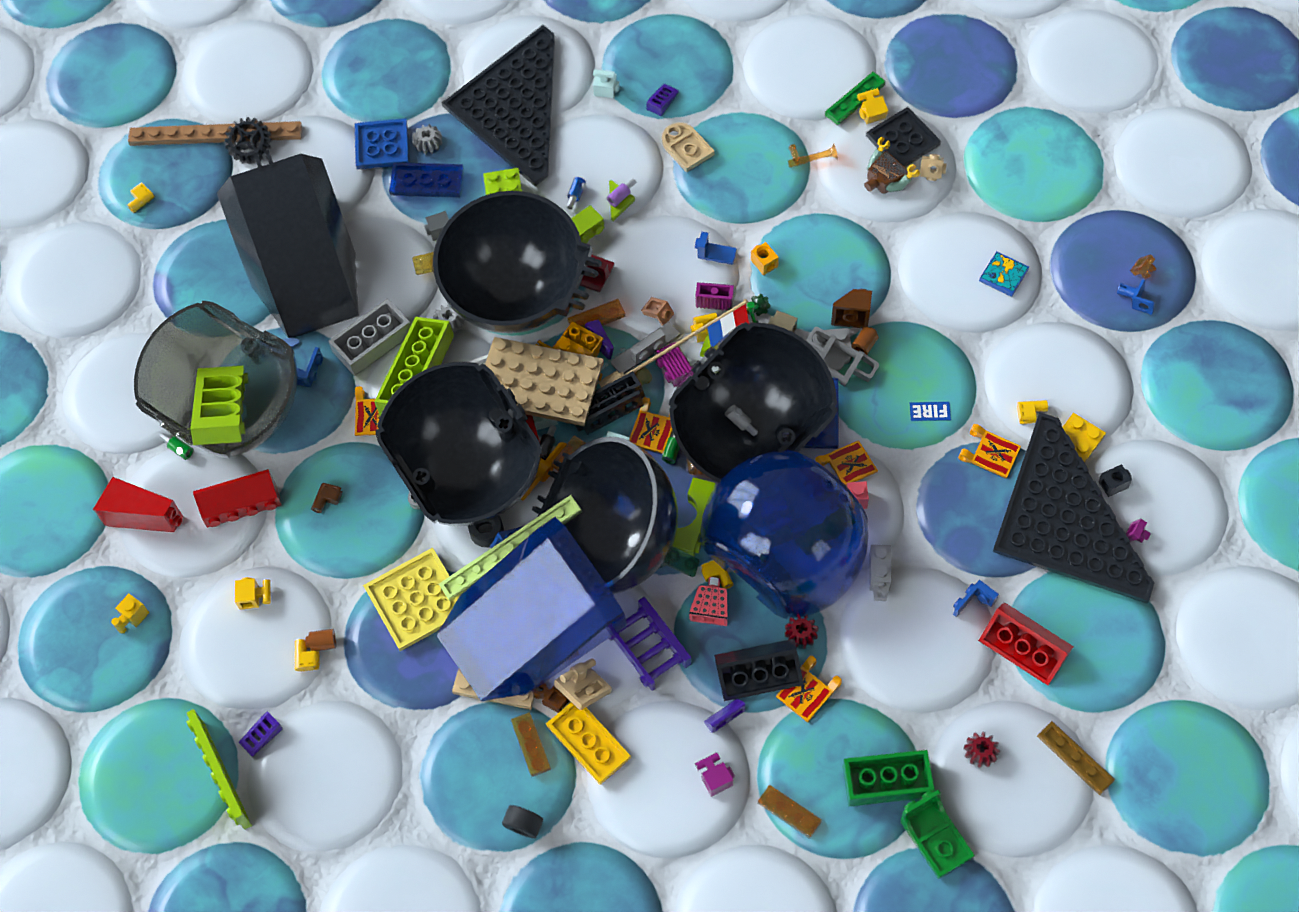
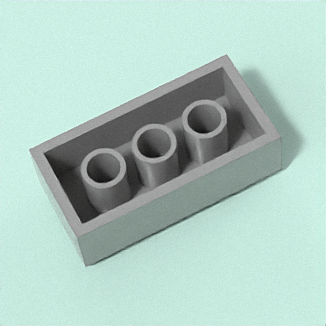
M387 298L328 342L332 352L355 376L402 342L411 324Z

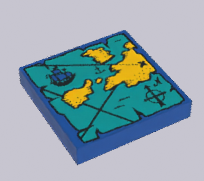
M996 251L980 276L979 282L1012 297L1028 272L1029 266Z

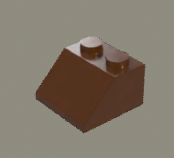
M853 289L833 303L831 325L862 329L868 327L872 291Z

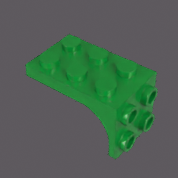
M938 789L935 792L929 790L922 796L923 799L915 802L913 800L905 805L900 822L936 877L940 879L973 859L975 855L947 815L941 802V791Z

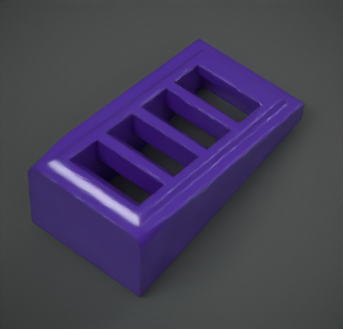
M663 84L648 99L646 109L662 116L679 93V90Z
M594 320L586 323L585 329L604 339L600 352L608 360L611 359L614 347L600 321Z
M267 711L238 743L253 757L283 728ZM270 723L272 727L269 729L266 724ZM262 728L267 732L265 735L260 732ZM255 734L261 738L259 742L253 737ZM249 740L255 744L253 748L247 743Z

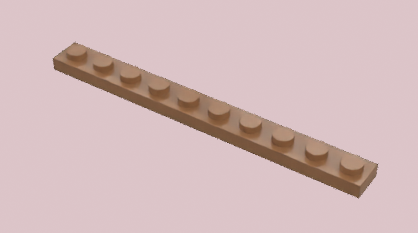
M301 121L264 122V125H267L268 131L272 134L270 136L272 140L301 139ZM235 125L131 127L129 129L128 143L130 146L225 142L224 139L229 138L225 135V132H231L229 126L234 127ZM247 129L244 131L251 132L252 130L255 131L256 129Z

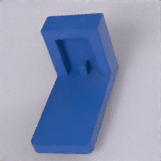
M701 231L700 238H696L695 249H697L699 259L731 265L734 263L737 252L736 248L709 243V233Z

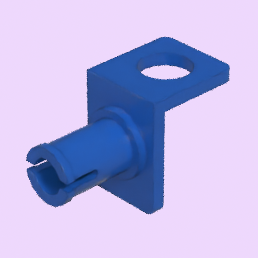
M1141 280L1136 288L1120 283L1117 294L1132 298V309L1153 314L1154 302L1141 298L1145 290V280ZM1140 303L1146 304L1149 308L1142 307Z

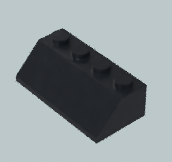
M794 639L715 655L724 701L804 685Z

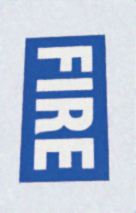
M909 402L911 421L951 420L949 402Z

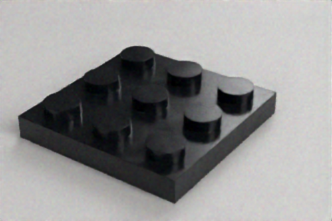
M906 107L866 132V137L877 148H879L878 139L880 137H884L882 145L890 141V147L884 149L883 152L887 151L903 167L913 163L941 144V140L909 107Z

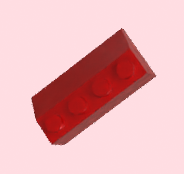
M269 469L193 491L201 518L207 528L217 527L221 523L228 521L233 522L241 517L254 516L261 511L274 510L282 505L277 485Z
M1005 602L997 608L978 640L1047 686L1053 680L1074 647Z

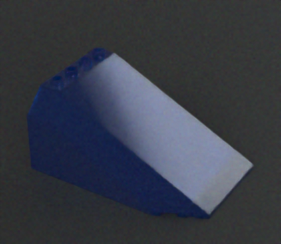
M555 516L536 529L459 596L436 636L480 701L483 702L517 695H527L622 630L627 624L625 613L613 593L567 528Z

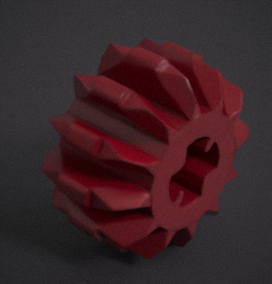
M798 614L796 620L791 617L789 619L790 624L785 625L787 631L784 635L789 638L788 640H795L796 648L800 644L805 649L807 644L812 646L814 644L813 640L818 639L816 632H818L819 628L814 625V619L808 621V615H805L804 619H802Z
M976 732L973 734V738L968 737L966 740L967 744L963 748L967 751L965 758H971V765L978 762V768H981L983 763L986 767H990V762L995 763L997 760L996 756L1000 753V750L996 748L999 743L996 741L992 742L993 735H990L988 738L985 737V732H982L981 737ZM979 747L984 748V749H983L984 753L979 752V751H980Z

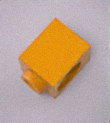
M766 242L755 246L751 250V261L763 276L778 267L779 257Z

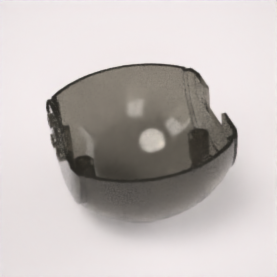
M202 301L201 304L195 303L168 317L156 328L145 343L135 368L134 394L135 400H137L136 406L145 415L159 423V426L166 429L168 433L182 438L184 442L192 446L191 421L197 369L244 365V372H248L249 384L245 386V397L242 401L244 411L241 416L242 422L245 423V434H242V442L195 445L210 454L222 458L244 454L272 437L286 420L297 391L298 378L295 353L281 338L266 330L262 332L241 321L233 312L210 301Z

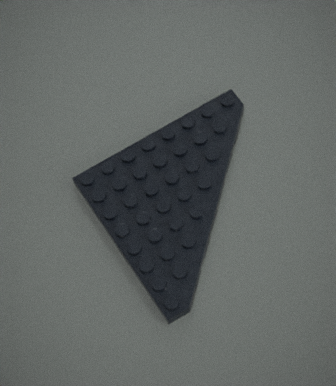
M545 25L540 26L442 102L444 109L510 166L518 168L519 173L535 187L548 177L555 34Z
M1039 412L992 552L1148 604L1154 587L1153 579L1146 572L1143 562L1132 548L1129 538L1118 524L1115 514L1104 500L1101 490L1095 480L1093 481L1086 464L1079 457L1072 440L1065 433L1059 418Z

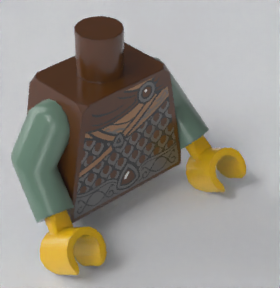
M880 137L878 139L879 148L875 149L867 166L868 181L864 183V186L869 192L877 188L882 194L902 191L912 181V177L920 175V171L916 169L913 172L916 168L914 164L909 165L905 169L887 151L883 152L884 149L890 147V141L882 145L884 137Z

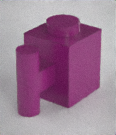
M717 752L695 763L698 771L705 767L707 769L701 773V779L711 797L732 787L733 778H735L730 766L726 767L724 762L715 766L714 763L721 760Z

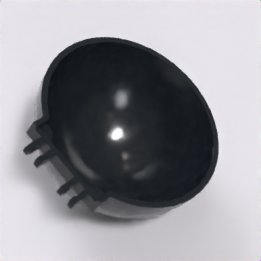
M502 191L471 201L448 220L439 234L434 248L433 271L436 283L444 299L463 319L491 332L521 333L546 324L558 314L567 317L570 307L583 310L586 305L574 300V298L587 300L590 295L582 290H578L583 275L596 278L598 275L595 269H591L587 265L600 268L602 262L591 257L593 252L591 245L581 242L574 222L557 204L530 192Z
M602 437L584 444L571 455L563 452L562 456H564L562 462L555 459L553 461V464L559 467L558 472L550 470L548 472V475L555 479L547 497L545 498L541 495L537 497V500L543 503L542 508L533 506L532 511L540 516L571 495L582 510V513L538 542L540 558L547 574L562 589L585 596L614 595L638 586L651 577L663 564L675 541L678 528V505L670 479L660 464L640 446L623 438Z

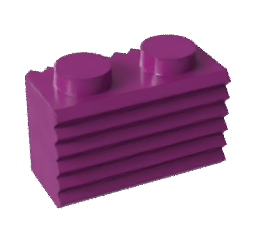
M697 282L695 294L696 308L722 309L727 311L733 307L734 285Z
M677 342L671 343L670 345H667L664 348L657 350V354H659L660 352L664 351L665 349H667L668 347L672 346ZM679 346L655 360L657 366L665 371L664 376L667 382H671L674 387L682 382L692 367Z

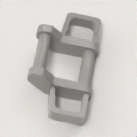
M814 327L806 341L813 346L823 360L832 345L855 358L845 376L827 366L833 378L840 381V384L844 387L852 374L867 382L871 380L879 367L877 361L862 351L858 352L839 341L833 334ZM817 334L828 340L824 348L811 341L813 335ZM860 360L873 368L870 374H866L856 368Z

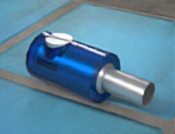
M574 177L567 194L569 199L567 208L570 210L573 209L574 203L580 200L585 189L586 181L581 177Z

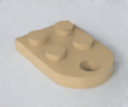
M686 123L671 124L662 133L664 149L686 173L715 155V151L692 126ZM672 131H677L679 134L671 135L670 133Z

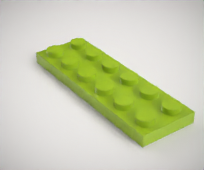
M192 709L187 712L189 718L186 721L187 725L196 736L194 740L204 754L202 757L205 764L212 771L210 775L220 789L218 792L222 801L226 802L228 806L226 810L231 820H234L237 826L241 825L246 830L252 826L205 722Z

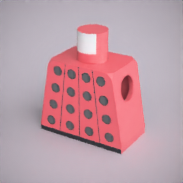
M711 577L709 578L708 586L700 585L698 587L689 612L690 621L727 626V589L720 588L721 580L719 578Z

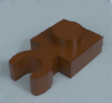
M539 682V688L542 691L533 690L536 699H542L544 706L557 713L570 701L555 686L548 689L547 685L543 682Z

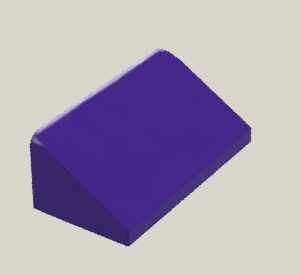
M735 699L706 719L704 723L711 733H715L744 713V701Z

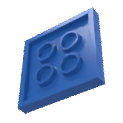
M407 119L355 123L356 169L409 165Z

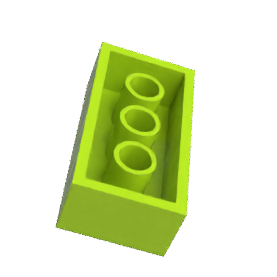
M518 168L483 173L486 195L502 191H522Z

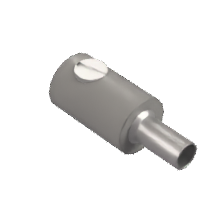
M732 405L726 411L725 416L741 430L746 429L753 436L758 433L750 424L751 419L736 405Z

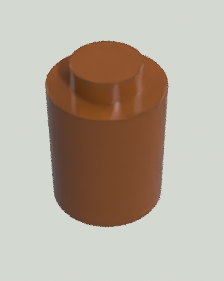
M864 327L851 347L858 352L862 351L868 355L879 338L877 331L872 327Z
M334 629L312 631L305 638L306 647L310 648L311 651L336 649Z

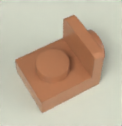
M651 297L641 309L644 315L658 319L662 326L674 315L667 301Z

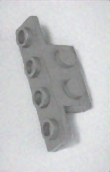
M667 322L613 359L611 365L619 373L623 372L625 374L656 353L657 350L678 338L680 333L670 322Z

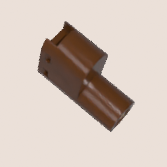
M321 483L311 510L316 513H322L326 502L338 505L343 492L341 487Z

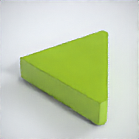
M612 180L609 181L610 193L619 186ZM629 194L616 207L610 205L612 221L617 219L635 201V197L632 194Z

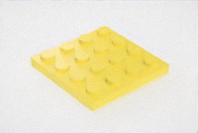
M433 548L363 585L399 651L406 649L470 613L461 595L449 601L439 586V583L450 576Z

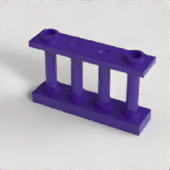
M644 596L638 600V611L617 626L613 627L609 621L605 622V634L610 641L614 640L640 674L639 679L645 687L649 686L653 691L656 689L654 679L676 664H682L684 668H687L692 664L689 653ZM641 618H647L650 622L649 627L627 642H624L619 633ZM653 633H658L662 638L660 639L661 642L636 658L630 649ZM665 648H670L674 653L673 657L648 673L642 664Z

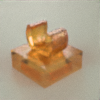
M1151 254L1139 258L1130 271L1134 276L1141 274L1145 279L1150 278L1151 274H1149L1148 270L1150 272L1156 270V267L1152 264L1155 258Z

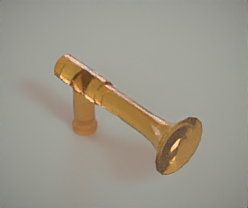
M834 142L825 151L801 157L798 155L796 145L792 144L789 146V150L793 159L787 161L789 168L826 157H833L838 160Z

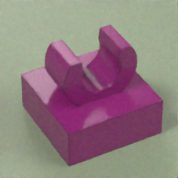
M1138 519L1130 524L1126 532L1130 542L1137 540L1143 543L1144 539L1146 541L1149 539L1151 533L1144 529L1147 522L1143 519Z

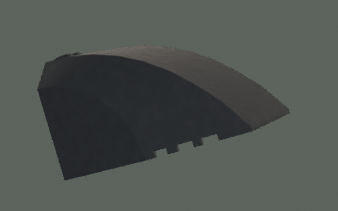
M267 150L265 151V156L269 164L262 166L258 153L254 154L258 167L230 176L217 192L252 288L268 308L270 314L273 315L287 338H295L359 316L355 251L322 158L300 153L273 162L270 152Z

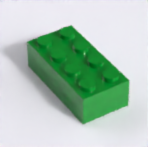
M928 750L844 758L842 767L848 807L923 799L922 796L929 790L934 791Z

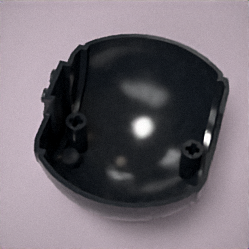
M744 322L728 332L714 347L711 346L704 353L705 356L690 368L691 371L678 385L669 400V413L675 439L681 451L695 468L710 479L729 487L744 490H755L756 488L762 490L771 485L788 467L787 463L813 436L816 438L833 420L838 410L835 407L837 405V395L832 375L825 361L806 340L794 332L776 325L766 323L748 324ZM713 366H715V367L718 366L719 368H718L717 371H713V370H712V367H713ZM732 405H736L751 419L750 424L758 431L755 436L746 429L741 430L725 416L726 411ZM785 432L786 434L788 433V435L786 437H783L782 433Z
M473 362L444 363L414 375L398 388L389 399L377 425L379 429L375 431L377 441L423 514L434 524L439 522V524L448 526L475 525L503 514L513 507L527 492L537 474L541 461L540 457L543 455L539 440L526 422L528 418L525 410L520 403H517L511 389H506L503 384L501 385L493 371L483 363L481 365Z

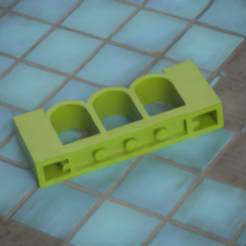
M244 365L197 369L191 421L193 445L242 442V434H245V423L242 422L241 416L244 411L242 401L245 397V386L249 384L248 372H244Z

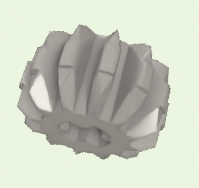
M422 124V128H416V132L413 133V144L419 152L423 151L426 154L430 151L433 154V150H439V146L442 145V134L436 126L432 127L429 124L425 127Z
M449 304L447 307L441 305V310H435L433 319L449 321L455 334L457 333L456 329L462 330V324H464L465 320Z

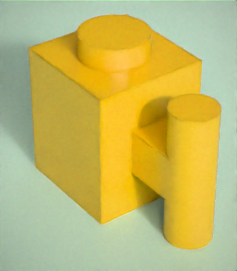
M878 88L857 94L859 101L866 100L862 103L859 110L860 116L865 120L866 124L886 119L889 112L883 96L874 98L879 95Z
M717 313L694 317L693 325L690 326L691 333L716 319ZM708 328L695 335L697 343L705 340Z
M244 577L241 580H235V603L239 610L259 608V598H263V604L271 603L270 580H263V587H259L255 578Z
M128 593L115 608L121 616L113 618L111 623L119 633L123 634L126 632L125 626L128 623L137 627L150 612L143 603Z

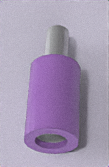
M632 178L626 185L621 183L606 197L609 204L616 207L631 193L630 189L637 183L636 180Z

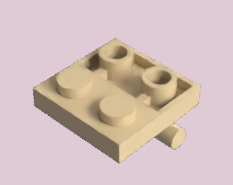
M593 658L572 666L568 672L562 674L554 681V686L579 710L586 708L611 693L612 687L592 669L596 665V661Z

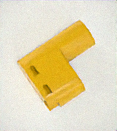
M140 183L130 190L135 199L127 204L132 213H135L154 199L155 196L143 183Z
M1047 400L1017 402L1019 423H1036V412L1048 411Z
M722 558L701 565V572L706 582L709 581V578L715 577L721 580L722 588L729 589L734 585Z
M304 639L295 640V671L318 670L320 652L307 651Z

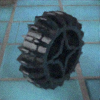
M246 117L245 121L240 118V123L234 121L235 126H229L231 132H225V135L229 137L224 139L225 143H227L225 147L229 150V155L233 156L234 160H239L240 163L246 161L247 164H251L252 160L256 163L254 154L257 153L261 160H263L262 155L265 154L266 149H271L269 143L272 142L270 138L272 134L268 131L267 125H264L262 121H258L256 118L251 120L249 117ZM247 129H256L255 131L252 130L251 132L244 131ZM239 134H240V139H239V141H237V144H236L237 137H238ZM245 136L251 140L252 146L246 141ZM261 137V142L257 147V142L260 140ZM247 149L253 150V151L247 152V153L241 152L242 150L245 151V150H247Z

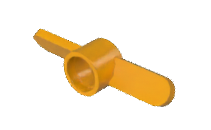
M560 442L546 460L541 458L537 474L529 489L521 498L522 501L527 498L539 481L545 482L550 477L548 472L549 470L553 471L555 467L553 464L554 459L560 461L563 457V452L566 453L568 450L566 443Z

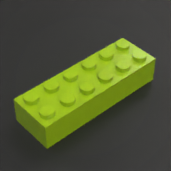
M422 317L414 318L374 401L380 416L389 399L407 380L428 368L442 363L454 338L449 321Z

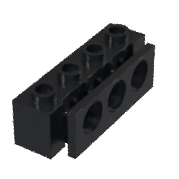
M632 371L595 391L585 426L575 425L578 432L584 429L586 434L589 435L644 406L642 398L645 397V394L634 372ZM632 402V406H630V407H628V408H627V406H625V405H627V404H629V403ZM615 411V413H616L615 415H613V416H610V415H609L610 413H612V412ZM596 420H598L599 423L596 424V425H593V422H595Z

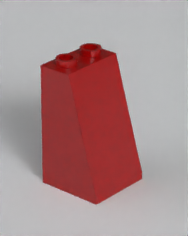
M115 477L111 478L93 508L103 524L108 527L175 532L183 520L182 513L172 499Z

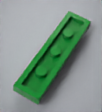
M875 72L870 73L825 111V116L836 125H839L866 101H859L857 94L877 88L880 90L885 86L886 81Z

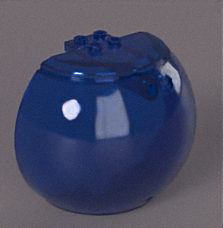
M769 452L740 463L730 470L716 485L708 498L702 516L701 539L703 542L701 545L707 555L725 571L731 568L757 591L759 595L756 598L774 614L784 619L788 617L797 618L798 614L804 617L833 605L856 581L865 562L868 549V518L855 495L824 466L798 452Z

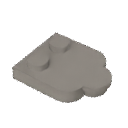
M849 328L824 330L851 347ZM817 334L812 337V342L821 348H824L828 342L827 339ZM832 345L824 361L827 366L839 371L843 368L844 364L851 361L852 356Z

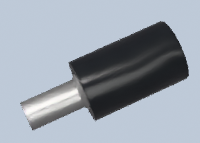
M550 425L548 433L543 434L540 440L543 454L540 458L546 460L551 454L556 441L553 437L556 430L554 425Z

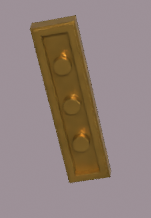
M1053 721L1037 735L1048 748L1097 794L1101 795L1114 782L1115 779Z

